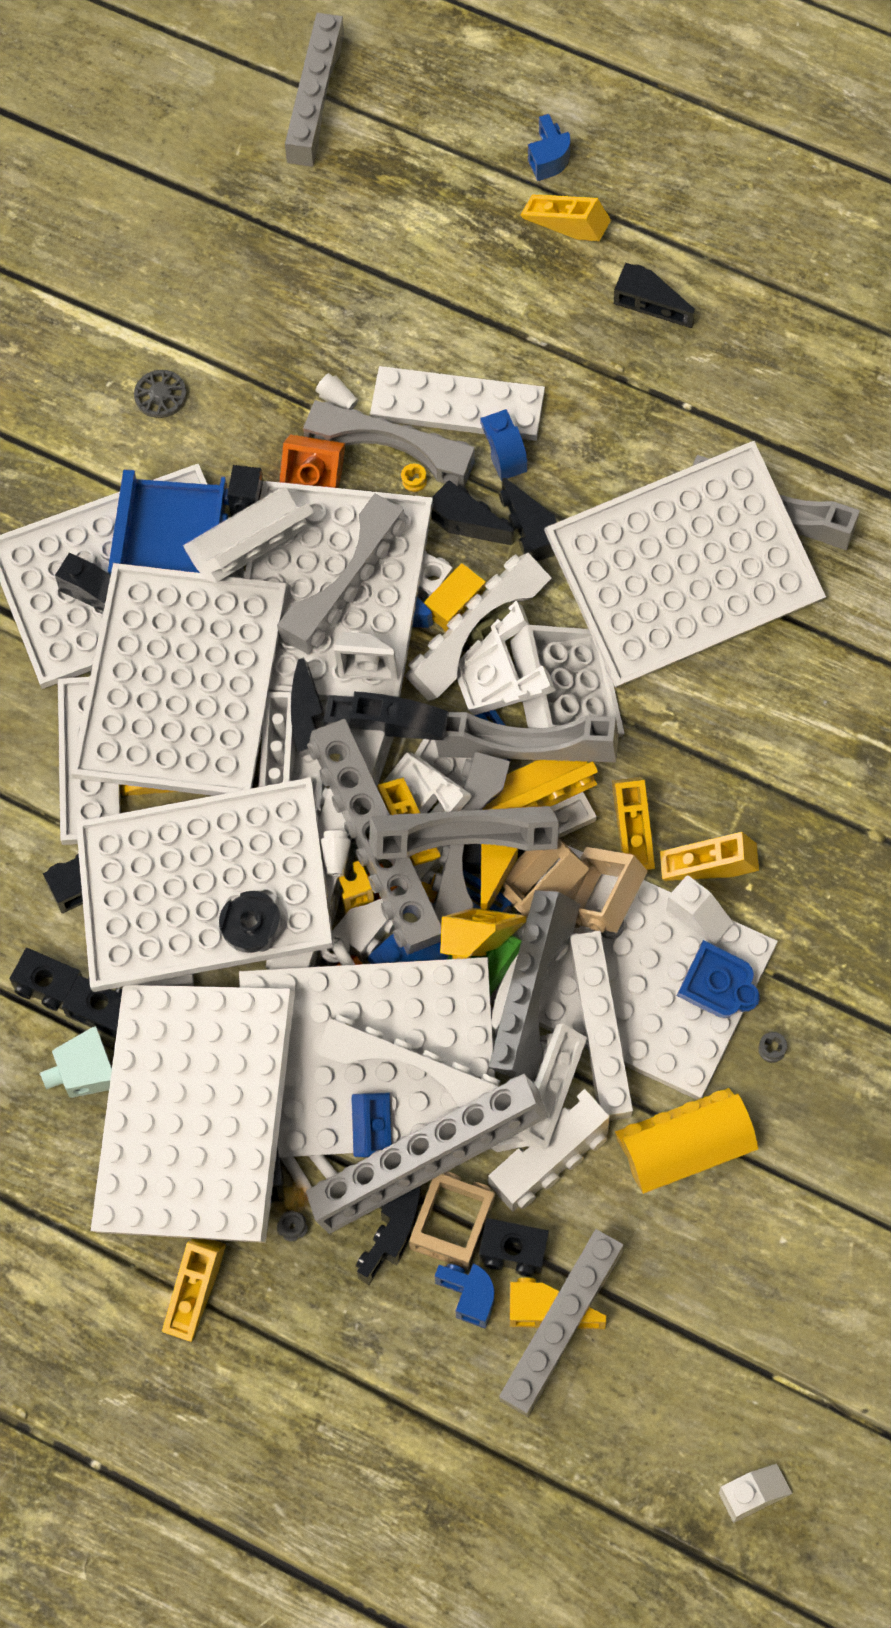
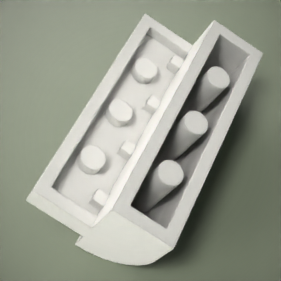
M285 486L270 493L183 546L197 570L207 580L216 583L308 528L305 518L314 512L309 503L297 507Z
M269 692L262 729L259 787L311 777L314 783L317 814L321 815L323 809L321 797L324 790V784L319 773L321 766L317 759L313 760L310 755L301 757L297 752L291 723V692ZM321 701L325 713L327 701ZM323 719L315 722L317 729L325 726Z

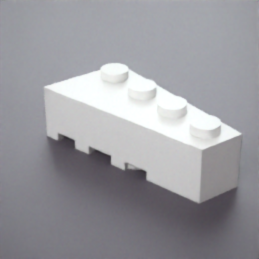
M586 1089L577 1095V1098L580 1100L577 1105L571 1110L566 1107L561 1110L547 1149L538 1150L532 1145L528 1146L529 1148L525 1151L522 1148H518L488 1175V1184L512 1212L518 1207L521 1209L526 1208L536 1198L535 1193L543 1187L545 1190L552 1187L559 1180L560 1177L558 1175L566 1168L569 1170L574 1169L584 1159L583 1154L589 1149L597 1150L607 1141L606 1136L608 1135L610 1117Z

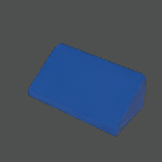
M390 1093L352 1094L354 1157H370L372 1153L392 1145Z

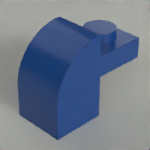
M549 114L539 117V135L542 140L528 144V162L537 181L561 173L568 165L570 159L569 132L561 134L559 125L557 123L553 124Z
M507 409L481 417L480 424L490 444L491 460L500 480L502 481L503 478L508 479L527 472V456L518 427L514 426Z
M447 1264V1267L438 1265L434 1276L435 1284L462 1293L455 1310L456 1318L486 1329L494 1307V1287L489 1275L475 1264H473L469 1275L464 1274L465 1270L453 1264Z

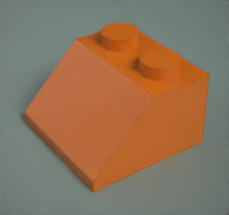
M290 434L283 443L280 483L338 488L343 470L345 443Z

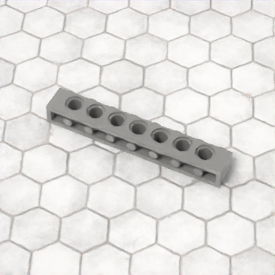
M342 719L313 730L310 741L307 744L308 751L312 759H317L321 766L319 770L323 784L326 787L330 786L333 796L331 798L337 813L342 812L346 821L344 822V829L348 833V838L355 840L358 847L356 854L360 864L367 866L370 876H368L370 886L374 893H379L383 901L381 903L383 915L386 920L391 919L395 927L393 935L397 945L400 948L404 947L407 955L441 942V924L410 858L387 859L393 864V867L383 868L378 863L381 859L376 860L369 845V839L366 837V834L370 833V816L389 815V812L346 720ZM339 754L344 760L336 762L330 759L329 755ZM343 780H351L356 786L346 788L341 782ZM362 806L367 809L368 813L360 815L353 808ZM400 886L404 889L405 894L395 895L390 888ZM412 913L417 917L418 921L414 923L407 922L403 918V914Z
M525 1074L514 1077L506 1084L491 1092L482 1094L478 1099L465 1106L454 1109L452 1113L437 1121L428 1123L424 1128L409 1136L400 1138L396 1143L383 1150L372 1153L370 1157L357 1164L350 1165L329 1179L318 1182L316 1186L306 1190L315 1221L330 1234L548 1118L538 1088Z

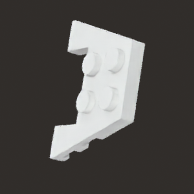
M517 601L509 607L511 611L502 621L497 619L491 626L492 631L482 642L477 640L459 659L457 680L468 710L474 715L556 691L548 670L543 666H540L519 680L505 644L507 639L517 634L525 625H530L522 605Z
M406 752L383 782L404 777L420 813H427L437 799L446 812L461 811L472 797L470 793L419 756Z

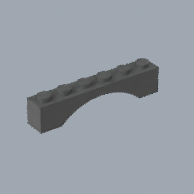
M535 890L488 1067L510 1078L519 1077L522 1074H525L531 1081H535L542 1055L539 1035V1003L543 982L556 952L573 933L580 908V903L560 892Z

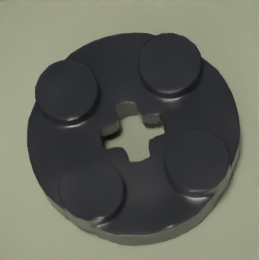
M245 891L240 893V897L235 898L233 901L230 899L223 906L219 916V927L225 941L235 950L245 953L265 952L271 948L272 943L277 939L281 931L282 917L278 906L267 894L259 891ZM251 916H255L257 924L247 928L246 924L243 923L244 920H249Z

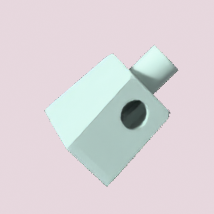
M96 1026L55 1048L52 1053L57 1066L40 1072L46 1090L64 1083L65 1089L71 1098L109 1090L112 1068Z

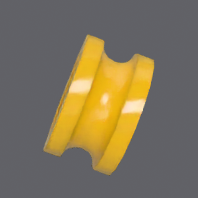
M413 463L403 468L401 478L405 489L411 492H418L425 488L427 476L423 466ZM415 474L419 475V479L415 478L413 481L409 480V476L413 477Z

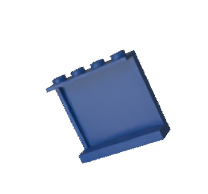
M123 470L108 573L111 575L113 563L200 573L183 545L228 519V514L225 513L226 505H229L226 477H221L220 485L141 480L136 479L135 470Z

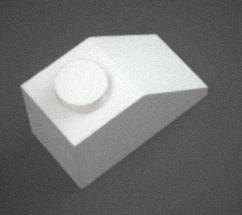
M688 875L668 896L666 910L714 946L733 925V921L712 893Z
M777 1464L749 1472L721 1486L719 1495L733 1523L792 1494Z

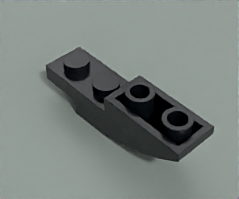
M354 691L353 697L329 695L323 722L326 726L345 719L350 729L383 731L386 737L443 741L449 713L435 706L405 698Z
M421 1185L379 1207L382 1209V1221L386 1222L387 1226L382 1224L373 1237V1241L376 1243L370 1252L365 1250L356 1263V1267L359 1268L357 1270L358 1279L367 1285H370L385 1260L397 1266L404 1254L418 1217Z

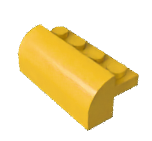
M534 761L508 773L500 795L488 803L482 810L551 807L596 786L597 783L593 774L597 773L598 770L593 761L587 763V761Z
M730 1088L716 1091L704 1098L687 1102L683 1106L658 1113L654 1117L630 1124L623 1129L615 1131L617 1141L628 1158L632 1176L643 1194L759 1149L747 1109L739 1094L734 1095Z

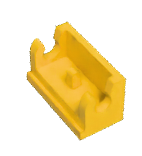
M461 563L424 601V604L432 612V620L446 632L449 629L447 627L449 621L457 614L462 616L467 611L466 604L476 594L481 596L485 592L486 581Z
M359 860L353 862L354 873L357 875L355 880H346L345 874L339 877V882L343 889L341 897L345 915L351 908L374 902L373 890L365 869Z

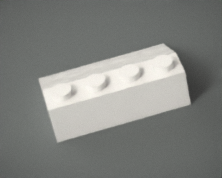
M525 625L510 640L519 680L540 666H543L548 670L556 690L552 693L523 701L528 728L561 726L577 721L585 716L616 717L619 737L624 735L614 685L589 629Z

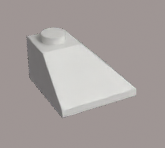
M355 630L340 633L334 645L339 677L398 681L397 664L393 648L373 635L365 634L362 631Z

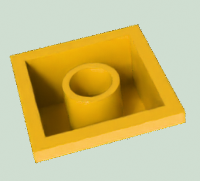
M477 908L442 916L440 953L452 955V959L485 956L486 951L499 948L526 923V916Z

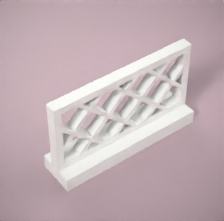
M564 1023L557 1024L553 1033L540 1036L542 1055L535 1081L532 1082L538 1088L548 1118L495 1145L491 1149L501 1152L531 1145L538 1150L548 1148L587 1037Z

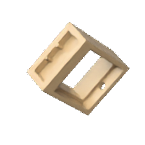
M558 838L557 849L525 851L515 862L503 884L506 890L502 894L514 904V907L522 915L528 918L535 890L556 891L566 895L590 868ZM560 858L559 862L545 875V877H544V878L532 889V891L526 896L525 894H526V893L534 886V884L548 871V869Z
M586 847L580 859L590 869L566 894L567 897L580 903L574 928L584 926L601 933L604 931L617 933L648 871L634 855ZM601 874L618 877L601 912L584 909Z
M445 1172L432 1179L409 1240L410 1250L469 1270L482 1237L486 1219L489 1218L495 1202V1193L491 1192V1188L485 1184L473 1182L471 1185L463 1182L461 1177L451 1172ZM440 1187L483 1202L466 1248L423 1233Z

